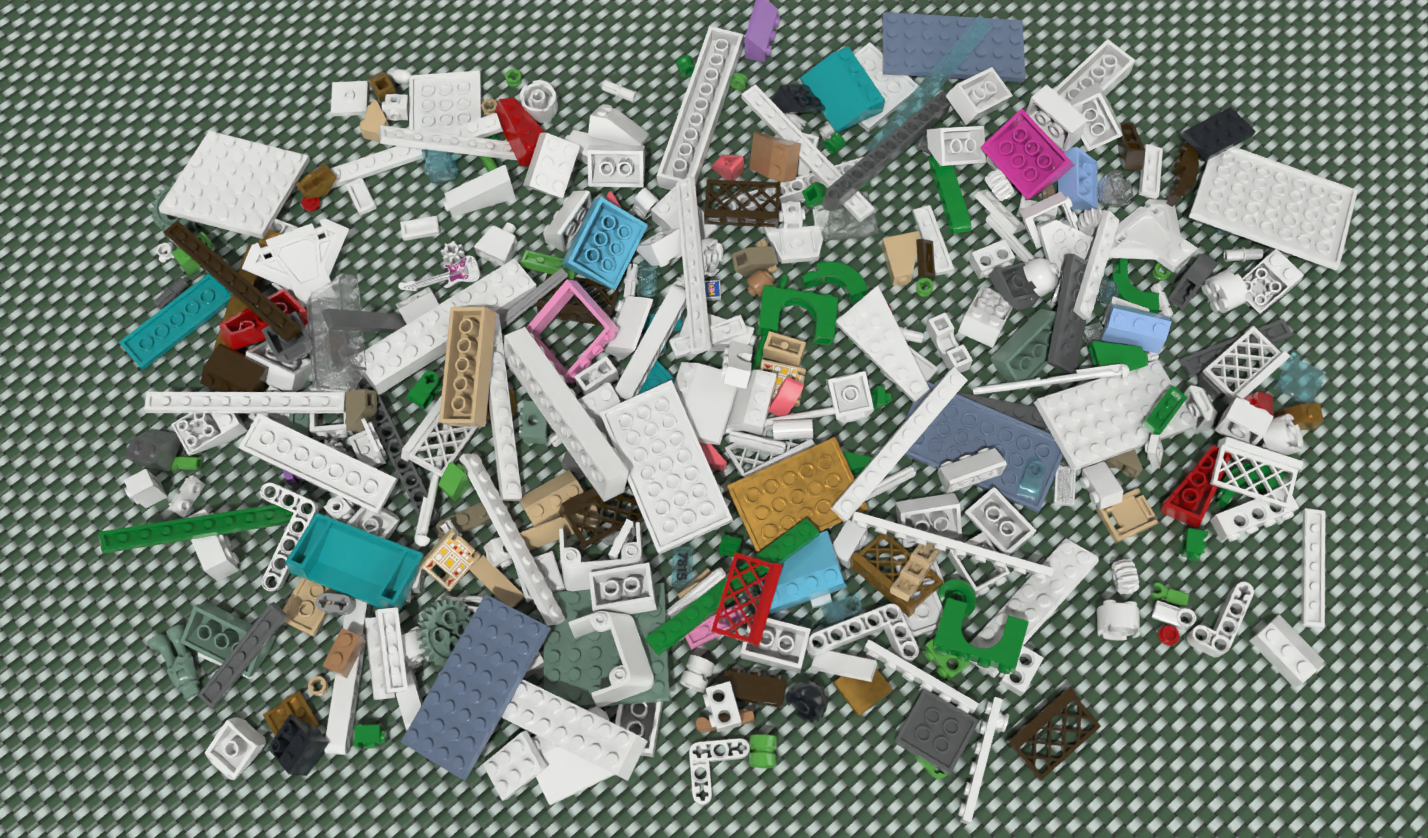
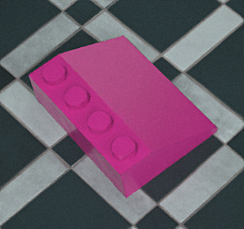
M1023 109L1019 110L980 147L1027 200H1030L1056 182L1074 166L1072 161Z

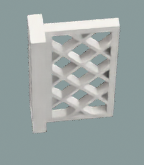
M1253 326L1202 372L1230 399L1228 403L1231 404L1236 397L1244 399L1283 364L1290 355L1286 351L1281 353ZM1251 333L1258 339V344L1249 342V335ZM1237 346L1245 347L1246 354H1238ZM1250 347L1258 348L1259 356L1251 355ZM1263 349H1268L1274 356L1264 357ZM1225 357H1233L1234 365H1226ZM1238 358L1246 359L1247 367L1238 366ZM1251 360H1259L1260 368L1251 367ZM1221 368V376H1216L1211 369ZM1225 369L1234 370L1235 378L1226 377ZM1239 371H1247L1248 379L1239 378ZM1226 381L1235 382L1234 392L1227 387Z
M441 396L402 448L401 459L407 462L411 460L442 478L448 464L456 460L478 427L452 429V426H448V430L439 431L437 425L440 418ZM464 431L465 438L455 440L454 433ZM450 434L452 441L442 443L440 435ZM437 436L439 444L428 445L427 439ZM454 446L455 452L445 455L443 447ZM440 448L442 456L432 457L430 450ZM425 450L428 454V458L425 459L415 456L419 451ZM444 460L445 466L440 470L434 466L433 462Z
M773 426L765 427L763 436L754 433L751 435L774 440L773 438L766 437L767 432L773 430ZM804 439L805 442L801 444L792 443L793 440L789 442L776 440L785 442L786 446H788L787 451L782 454L738 443H732L725 447V451L741 477L745 478L814 447L815 443L812 439ZM736 448L744 449L742 457L734 455L732 450ZM747 450L757 452L755 460L745 458ZM761 453L771 455L770 459L766 462L758 461ZM743 462L752 463V469L744 472L742 469Z
M1230 437L1219 440L1217 446L1219 451L1210 484L1286 509L1289 508L1298 470L1302 469L1303 461ZM1224 452L1230 453L1235 462L1226 465L1223 459ZM1248 459L1254 468L1245 471L1240 461ZM1237 464L1242 474L1234 478L1229 467ZM1267 465L1273 474L1265 478L1259 467ZM1225 470L1230 479L1226 483L1217 481L1219 472ZM1256 470L1261 480L1253 484L1248 473ZM1283 471L1291 473L1289 482L1285 484L1279 476V473ZM1243 476L1249 485L1245 489L1240 488L1236 482L1237 479ZM1273 476H1275L1280 485L1274 490L1271 489L1267 482ZM1263 483L1268 493L1265 495L1258 494L1255 486ZM1282 489L1285 494L1284 502L1277 500L1274 492Z

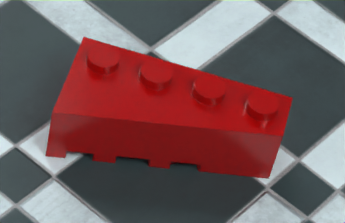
M516 98L499 99L494 113L498 115L502 132L509 142L520 166H530L539 135L545 132Z
M284 288L267 297L288 316L296 311L304 325L308 324L307 310ZM248 308L219 324L222 340L233 350L266 340L261 329L268 325Z
M1213 445L1196 467L1163 504L1160 513L1199 529L1217 489V486L1210 484L1219 451L1218 447ZM1224 452L1223 459L1227 465L1231 454ZM1224 470L1219 472L1217 481H1220Z

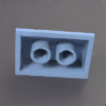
M1078 147L1069 149L1064 154L1072 161L1074 166L1057 180L1058 193L1062 192L1065 197L1068 196L1073 205L1070 209H1097V161Z
M1111 303L1101 341L1142 347L1144 351L1158 354L1167 339L1172 321L1169 316Z

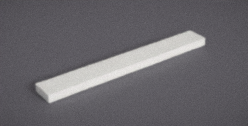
M382 125L379 128L380 144L517 160L508 141Z

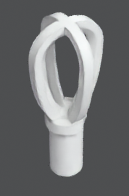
M446 596L445 599L458 600L459 604H465V602H481L483 597L467 596L459 598ZM465 604V609L475 612L478 608Z

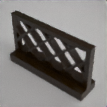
M707 179L704 224L778 227L780 182ZM710 185L719 186L721 190L714 194L710 190ZM732 186H736L740 190L735 195L728 191ZM750 187H755L758 190L753 196L746 191ZM768 188H776V193L771 197L765 192ZM724 192L730 197L725 203L718 198ZM742 193L749 198L743 204L736 199ZM760 194L767 199L761 205L755 200ZM714 200L721 205L717 209H709V204ZM732 201L739 206L735 210H730L727 207ZM753 202L757 208L754 211H749L745 206ZM771 203L775 206V212L767 211L764 207Z
M547 273L545 280H547L553 274ZM574 277V279L566 278L538 300L536 305L537 313H539L548 302L545 301V297L551 294L554 295L566 280H574L585 291V288L588 286L596 288V290L588 294L591 298L599 293L603 296V299L596 303L600 306L608 302L610 310H602L612 319L620 284H618L614 293L607 296L603 291L608 289V287L593 280ZM574 295L571 297L574 302L565 304L553 318L603 326L586 306L581 305L583 302L580 299L577 300Z
M627 480L625 490L629 488L632 492L630 484ZM595 488L561 503L558 512L562 518L565 517L585 548L622 529L625 522L615 520L617 513L627 515V519L633 521V523L644 519L642 514L632 512L633 505L638 506L634 494L633 499L623 497L622 493L613 497V499L618 500L616 507L606 505ZM620 501L630 503V510L618 508ZM589 507H600V514L589 513ZM603 509L614 511L613 519L603 517ZM574 514L583 515L582 524L575 522L571 516ZM586 517L598 520L596 528L585 525ZM600 521L610 523V529L607 531L599 529ZM583 529L594 532L593 538L586 541L582 535Z
M1071 687L1063 688L1004 741L1009 748L1015 751L1039 781L1043 780L1101 727L1075 696L1076 692ZM1071 701L1077 706V715L1067 714V705ZM1063 716L1062 729L1052 728L1053 717ZM1067 717L1077 718L1076 730L1066 729ZM1081 718L1088 719L1093 727L1088 731H1081ZM1040 729L1047 730V742L1037 741V732ZM1052 730L1062 731L1061 744L1051 743ZM1066 732L1076 733V742L1073 745L1066 744ZM1024 743H1032V756L1024 755L1019 748ZM1036 744L1047 745L1046 757L1036 756ZM1051 745L1061 746V756L1059 758H1050ZM1036 759L1046 760V769L1041 774L1035 768Z

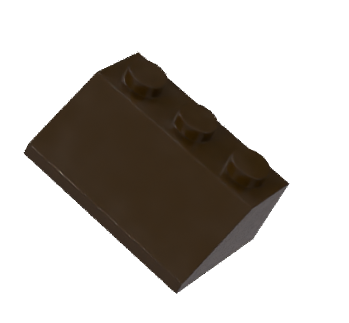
M220 343L204 365L200 383L216 392H264L269 367Z

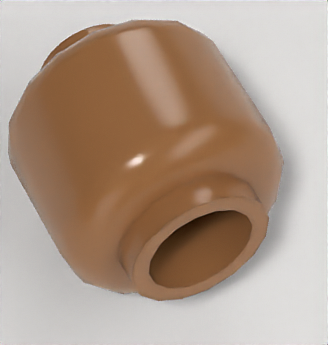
M757 270L747 279L749 285L747 289L753 296L758 295L761 297L763 286L774 285L773 282L775 280L766 270Z

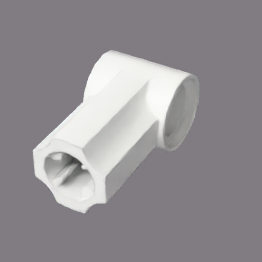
M1158 600L1151 617L1173 625L1180 631H1187L1196 621V615L1192 610L1187 608L1181 609ZM1180 616L1187 617L1189 624L1183 623Z

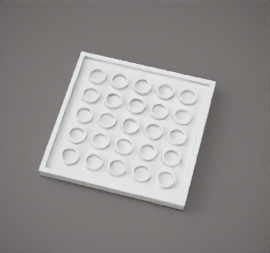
M209 131L159 206L160 213L264 239L295 187V183L298 182L310 162L309 156Z

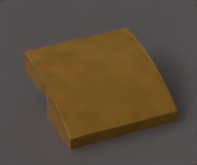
M877 669L875 670L872 682L841 676L833 683L858 717L893 691L892 687Z
M300 691L281 701L280 705L263 714L274 736H276L290 714L316 728L319 727Z

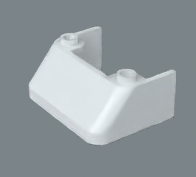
M636 522L637 542L625 544L621 550L622 559L581 562L580 552L576 548H567V537L564 529H559L560 558L566 591L590 589L588 574L590 572L644 564L640 522Z
M598 611L568 622L574 638L594 631L604 632L611 629L623 664L611 670L609 674L611 686L591 693L596 707L600 708L652 688L654 676L632 616L623 613Z

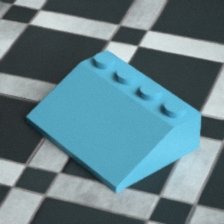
M602 197L593 200L561 265L581 276L616 290L648 225Z
M828 531L819 533L818 537L781 564L783 566L769 613L774 614L847 588Z

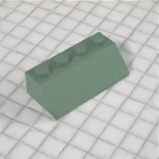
M1040 308L990 358L998 373L1009 382L1032 380L1047 365L1056 312Z
M205 602L194 605L180 643L223 663L253 625ZM274 635L243 672V675L251 677L268 656L275 639Z

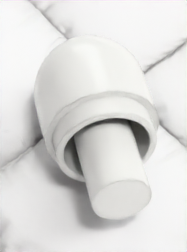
M397 69L394 72H387L388 78L393 79L394 82L398 84L409 83L411 73L408 70Z

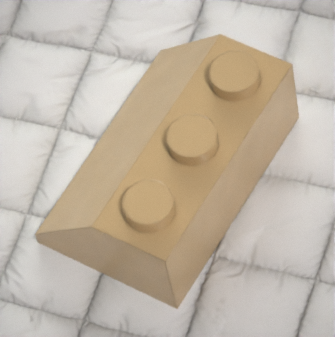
M570 470L523 495L519 502L535 527L561 517L558 512L561 503L584 493Z

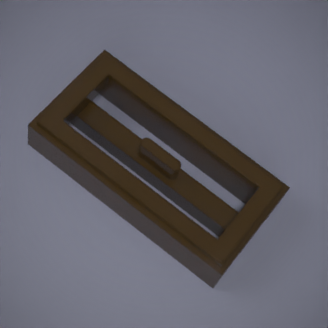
M922 238L917 239L918 277L935 278L933 241Z

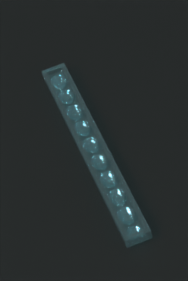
M979 15L871 140L865 150L871 152L927 104L992 30L993 25Z

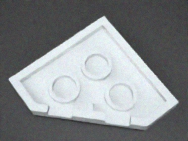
M1055 219L1037 226L1045 257L1051 264L1055 263L1059 268L1058 277H1061L1065 271L1068 254H1076L1088 262L1095 240L1094 237Z

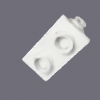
M193 475L186 478L179 489L181 491L180 494L175 495L171 503L168 504V509L184 518L205 484Z

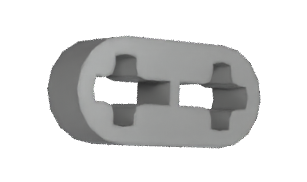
M322 593L316 599V607L325 613L348 615L354 611L355 602L346 595ZM328 600L332 602V605H331V604H326L325 606L323 605V603H324V602H327ZM339 603H348V605L344 606L343 608L339 606Z

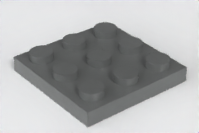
M924 688L894 743L950 776L979 720Z

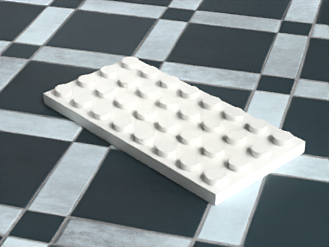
M1156 360L1149 362L1148 366L1130 371L1126 378H1122V375L1103 377L1039 398L1034 404L1071 470L1075 471L1145 446L1146 441H1150L1151 434L1153 433L1145 428L1142 423L1167 389L1173 384L1160 362ZM1184 403L1159 435L1160 440L1191 430L1197 426Z
M672 380L600 412L618 457L628 466L627 480L659 554L733 522L730 511Z

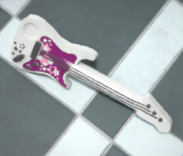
M469 255L455 264H445L444 267L448 268L449 272L420 281L401 282L398 287L402 290L418 291L419 288L449 280L448 284L444 287L450 288L459 282H477L480 280L481 274L476 259Z

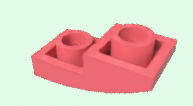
M786 377L779 386L777 395L771 401L769 412L777 416L788 415L798 399L804 384Z

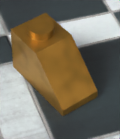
M1320 403L1300 404L1273 414L1274 418L1285 414L1292 415L1294 420L1291 421L1294 425L1298 424L1300 430H1314L1324 422Z

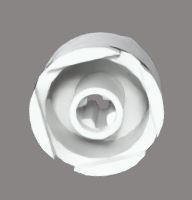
M536 80L522 88L520 92L522 107L537 123L551 122L558 111L556 93L550 83Z
M1227 269L1208 278L1205 284L1202 285V291L1207 295L1210 307L1214 312L1225 313L1247 301V298L1245 299V294H1247L1246 285L1239 274L1234 275L1231 273L1234 271L1232 269Z
M1285 414L1272 419L1263 437L1265 442L1263 443V449L1285 456L1302 451L1300 446H1303L1302 433L1298 424L1294 425L1291 421L1294 420L1292 415Z
M1114 600L1104 601L1103 605L1097 608L1098 635L1103 634V638L1108 640H1127V636L1133 635V638H1137L1140 635V617L1137 603L1132 601L1125 603H1116Z
M419 626L414 627L404 635L401 634L406 672L422 665L421 661L425 658L427 661L429 660V656H423L425 649H419L420 645L423 644L422 641H417V638L421 637V634L416 632V630L421 629Z

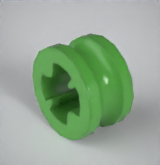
M510 69L506 72V82L510 87H517L522 83L520 71Z
M735 73L730 84L735 89L744 90L748 78L743 74Z
M1157 263L1152 273L1155 279L1164 281L1169 277L1171 271L1162 264ZM1161 268L1162 271H1166L1165 274L1159 272V269Z
M921 278L917 282V294L921 297L931 295L934 287L933 282L928 278ZM924 284L928 286L925 290H922Z

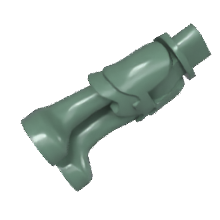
M177 625L166 631L167 635H156L150 638L147 643L151 649L160 651L166 662L167 673L172 683L178 688L180 693H183L185 699H189L199 694L198 684L200 682L197 680V671L191 652L187 651L186 645L180 643L185 627L184 625ZM169 639L174 644L175 649L178 653L176 659L174 657Z

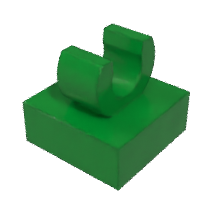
M877 386L870 392L874 411L880 410L883 406H888V402H893L892 394L885 393L884 386Z
M730 533L723 534L719 554L734 557L735 552L740 554L742 543L740 536L736 538L730 536Z

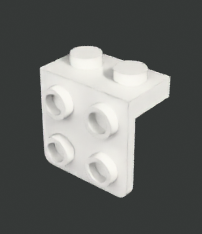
M365 418L361 419L365 430L349 437V441L358 461L377 468L386 464L383 457L387 455L371 421L367 423Z

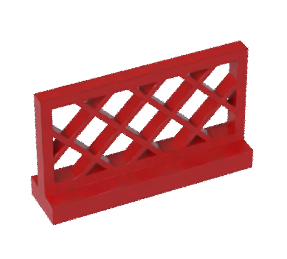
M735 552L711 632L759 647L783 565L772 564ZM737 559L746 561L749 568L739 573L735 566ZM759 566L769 568L767 575L761 579L758 578L754 571ZM752 571L756 581L746 586L741 576ZM739 578L743 588L733 593L730 582ZM759 584L762 593L753 599L748 588ZM745 590L750 601L740 605L735 595ZM733 597L738 607L727 612L724 602ZM753 603L756 614L747 618L742 608ZM722 609H723V611H724L725 614L722 615V616H720V615H721V611H722ZM740 610L745 620L734 625L729 615ZM727 616L732 627L727 630L717 628L718 621ZM752 619H754V620H753V624H752V626H751V624H750L749 621L752 620ZM747 623L750 628L749 637L741 636L736 628Z

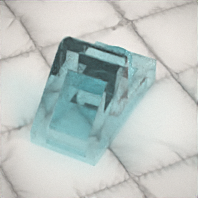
M640 262L638 268V297L656 298L659 265L651 266L648 262Z

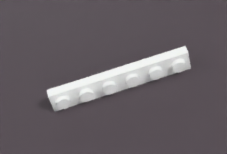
M1110 210L1103 211L1073 310L1083 320H1090L1119 224V219Z
M868 640L863 651L866 652V656L872 660H880L887 669L899 671L906 680L910 682L916 681L921 684L920 687L923 690L925 688L930 692H935L940 698L949 703L952 702L957 705V708L966 713L973 714L979 703L871 640Z
M994 697L991 702H987L985 714H988L986 722H982L979 732L983 734L981 742L977 741L974 754H977L976 762L971 763L969 774L972 775L971 781L966 783L963 793L967 795L965 804L961 803L959 808L960 822L970 824L972 821L1003 699Z

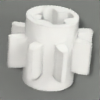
M454 241L449 244L445 243L444 250H441L444 262L449 261L452 265L460 261L461 257H465L462 245L459 244L457 246Z

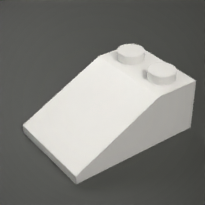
M601 105L590 115L588 136L636 146H642L649 138V133L610 105Z
M676 186L651 209L652 221L663 230L680 228ZM697 205L700 239L708 238L717 229V226L704 224V212Z
M609 382L578 399V401L585 406L589 417L595 420L597 428L606 435L607 442L613 447V443L600 415V412L621 403Z

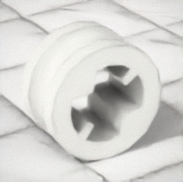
M1001 711L999 712L995 730L1000 728L1001 732L1005 731L1009 714L1003 715Z

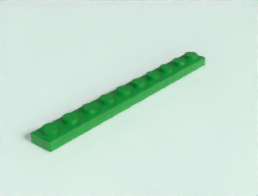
M294 501L287 502L286 504L288 506H291L294 503ZM274 504L98 532V538L102 554L289 524L294 513ZM308 504L304 507L306 514H310Z
M805 518L753 558L772 564H782L818 537L819 531ZM747 562L737 569L739 573L749 568ZM763 566L754 569L759 579L766 576L769 568ZM752 571L741 576L746 586L756 581ZM727 577L645 638L646 642L658 656L717 613ZM739 578L730 582L733 593L743 588ZM733 597L725 600L724 606L734 600Z

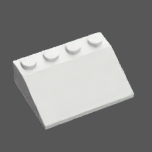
M681 362L674 386L699 443L720 445L738 387L723 383L724 376L721 375V369L700 363Z
M594 707L588 710L609 721L607 712ZM537 735L531 738L547 766L536 778L549 805L615 775Z

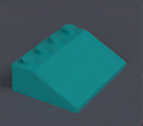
M849 46L833 52L800 77L801 82L809 86L812 93L826 107L821 112L837 133L883 112L884 97Z

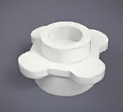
M162 243L156 248L160 262H166L167 259L174 258L171 254L174 251L172 243Z

